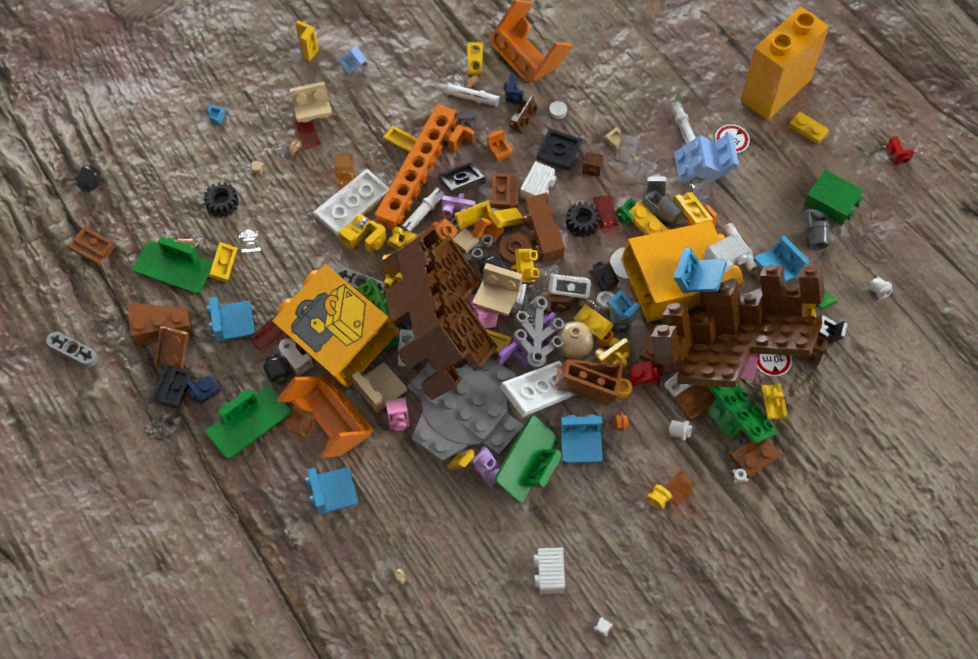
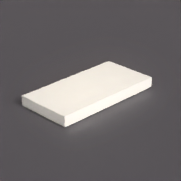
M366 169L317 208L313 214L339 237L338 232L343 227L346 228L358 214L365 216L379 205L389 188Z
M560 361L505 381L500 385L502 391L522 417L577 395L555 386L557 371L562 365Z

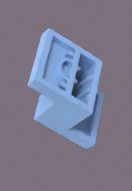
M729 133L715 142L700 135L674 152L679 183L683 185L697 176L709 182H714L739 166L734 138Z

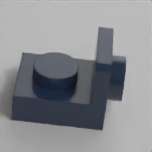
M210 375L195 384L191 381L187 382L190 388L187 392L193 400L197 399L200 404L220 393V389Z

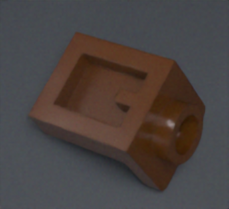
M586 152L582 174L600 176L604 155Z
M547 294L548 306L544 310L547 316L550 315L551 310L557 312L569 311L570 296Z
M818 335L811 356H801L800 359L818 366L828 339Z

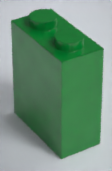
M824 170L808 193L804 205L827 214L828 218L843 225L846 220H851L855 213L854 207L858 208L864 198L861 195L864 190Z

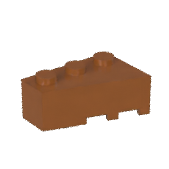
M547 192L526 198L525 216H523L525 226H529L530 239L532 242H535V250L543 263L564 257L565 251L558 225H555L552 215H554L553 209L549 210L547 205L549 198Z
M127 302L130 334L136 346L156 343L161 326L188 332V337L193 336L192 322L187 309Z
M567 359L558 368L555 386L608 406L618 397L623 363H590V361Z

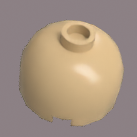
M577 321L568 322L557 332V336H560L563 340V345L557 349L561 356L570 358L569 360H582L590 354L594 345L593 333L587 325Z

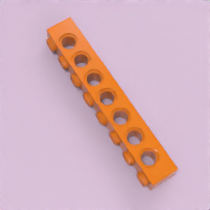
M439 104L436 105L375 213L377 224L380 223L383 227L390 230L403 224L406 212H409L412 208L413 199L418 197L422 183H426L428 179V172L434 168L437 156L442 154L443 145L447 142L452 129L457 127L456 110Z

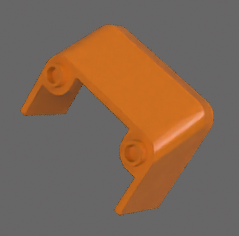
M514 0L491 35V44L524 81L535 82L557 69L573 45L571 43L555 42L544 57L526 38L530 25L524 17L533 3L531 1Z
M328 376L294 377L276 399L278 402H292L294 408L299 412H310L330 437L326 443L327 447L320 454L321 458L342 456L368 438L373 431L370 424L339 385Z

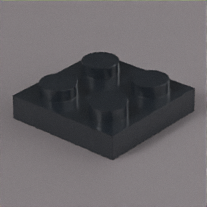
M549 128L536 155V160L570 171L583 139Z
M471 162L438 174L440 182L452 196L462 194L466 190L477 188L486 183L483 174Z

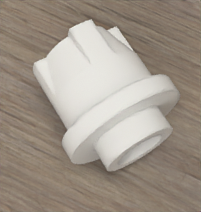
M877 276L870 282L869 289L876 293L879 299H882L891 294L892 284L885 282Z
M671 421L669 428L670 436L679 437L684 441L687 437H690L692 426L689 425V421Z

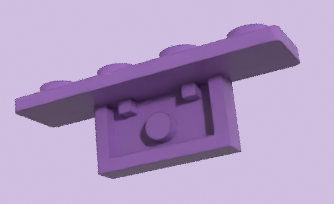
M553 312L548 316H543L542 331L549 327L555 319L556 315ZM527 334L526 340H527V341L532 345V347H533V340H532L531 337ZM548 337L544 339L541 349L550 344L551 339ZM515 340L507 348L503 347L497 354V364L499 366L512 356L526 369L530 366L527 362L528 353Z

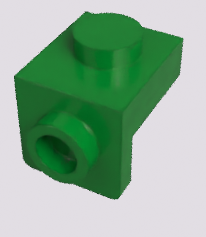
M631 197L615 211L618 220L626 226L634 219V216L629 211L637 204Z

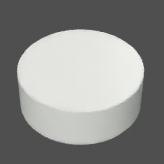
M561 101L551 103L549 107L550 116L555 119L564 118L567 114L566 104Z
M603 291L598 294L597 305L601 310L608 311L606 302L614 296L612 292Z

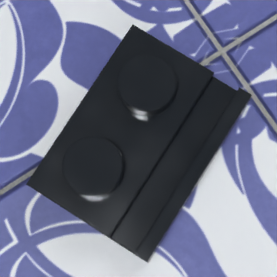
M165 365L151 397L152 402H159L162 405L179 409L189 387L187 382L191 381L193 377L192 371Z

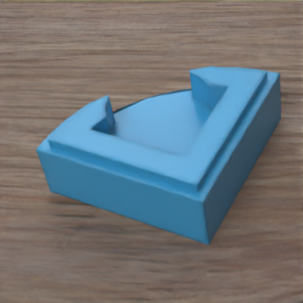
M208 105L207 111L210 120L220 126L226 113L225 108Z

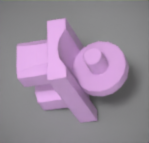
M460 193L458 198L444 195L442 197L444 218H451L453 214L475 206V201L464 199V193Z
M483 447L479 454L471 460V463L486 484L492 487L496 483L495 477L501 467L488 448Z

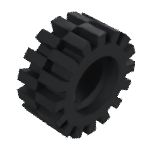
M217 182V186L212 184V188L208 187L207 192L205 191L204 202L207 210L216 217L218 214L222 218V214H225V217H227L229 212L231 215L234 213L233 209L237 210L239 199L235 188L231 184L227 185L226 182H223V185H221V182ZM220 196L228 197V200L224 203H215V199Z
M578 202V206L574 203L572 207H569L566 225L567 229H570L571 234L575 232L577 237L579 234H581V237H584L585 234L589 237L591 233L594 234L598 229L600 213L597 212L598 209L596 207L593 208L591 203L588 206V202H584V205ZM587 216L590 221L588 223H579L576 221V217Z

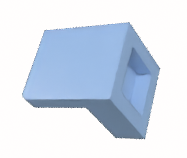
M354 46L338 61L347 73L350 74L366 58L357 46Z

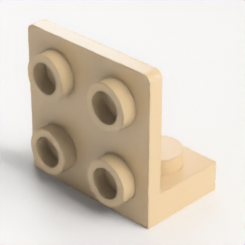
M325 82L290 89L297 122H309L311 119H324L332 115Z
M486 263L483 281L472 305L509 316L521 290L523 274Z
M382 363L363 377L359 372L352 375L354 387L376 413L387 407V400L398 399L407 392V387L386 363Z

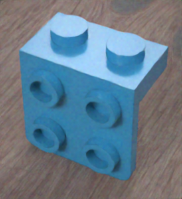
M785 236L780 237L771 250L759 254L753 259L761 270H763L764 266L768 265L783 266L785 282L798 277L802 267H806L810 262Z
M684 248L679 258L678 267L674 272V281L682 293L717 291L720 287L727 262L725 259L698 260L691 248Z
M217 297L209 298L210 306H207L208 316L212 317L209 327L211 334H215L217 342L249 337L255 334L252 307L249 301L220 306Z
M589 414L585 417H576L575 415L561 417L562 460L565 464L599 463L602 461L601 416Z
M345 467L317 475L316 468L307 469L309 477H305L307 487L313 491V495L310 496L313 508L317 507L319 515L357 505L358 500L349 468Z

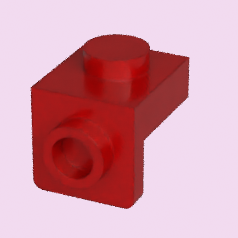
M898 136L890 137L886 145V153L890 155L893 165L910 162L915 153L914 149L903 150Z
M648 361L629 366L630 382L633 386L650 382L656 386L660 385L661 370L653 362Z

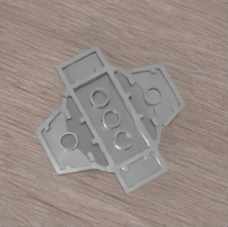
M489 357L484 365L476 371L468 366V364L462 368H455L462 380L456 387L431 401L429 396L425 395L421 386L427 377L437 372L428 362L407 386V391L421 400L423 410L412 436V441L442 463L463 452L464 448L474 445L476 447L484 446L500 457L523 429V424L508 414L506 402L508 397L500 388L503 382L516 378V374L503 365L499 366L496 360Z

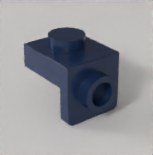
M510 74L509 80L504 83L506 102L521 104L524 99V91L516 90L517 75Z

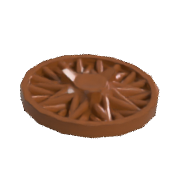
M509 233L499 242V254L508 263L516 264L515 249L533 250L532 241L522 233Z

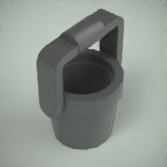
M656 191L644 195L641 202L652 211L655 217L670 226L682 212L669 197H663ZM655 199L658 204L655 205L650 200Z
M814 209L804 211L805 231L811 249L820 250L829 246L830 233L827 214ZM811 216L821 219L822 221L812 222Z

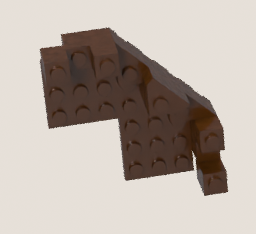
M432 225L398 247L391 255L380 262L383 271L390 278L400 272L402 274V280L385 291L391 323L398 325L407 318H411L415 339L405 344L397 353L401 361L408 368L428 358L431 367L437 372L427 377L421 386L423 392L429 396L431 401L456 387L462 380L453 366L455 363L465 357L468 366L476 371L484 365L498 347L465 301L482 281L451 236L443 240Z
M764 266L760 274L761 288L741 296L739 294L738 281L732 278L722 282L717 291L700 292L703 311L689 316L687 305L678 303L668 304L663 313L664 325H657L651 335L655 363H663L664 371L679 372L677 376L678 384L736 388L751 353L810 357L823 322L822 317H806L808 313L807 304H821L825 290L822 267H802L799 274V286H786L783 266Z

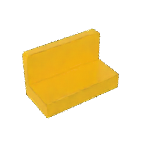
M297 21L296 29L299 44L302 46L304 60L310 62L319 50L316 31L314 27Z

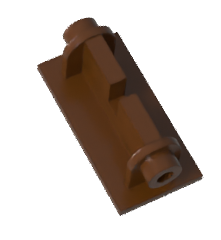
M533 96L521 102L517 110L518 114H514L509 122V127L511 129L519 128L521 134L524 133L538 110Z

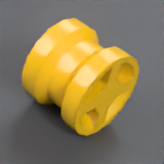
M657 484L654 486L653 492L647 495L646 500L654 508L663 510L665 502L670 501L672 495L666 488Z

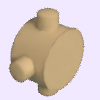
M259 161L251 162L250 172L262 174L264 163Z
M397 569L394 572L398 584H404L406 582L404 572Z

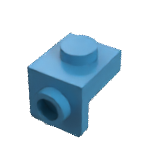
M622 290L618 291L606 302L620 321L627 318L628 320L632 319L638 313L636 310L640 307L639 303L633 304Z

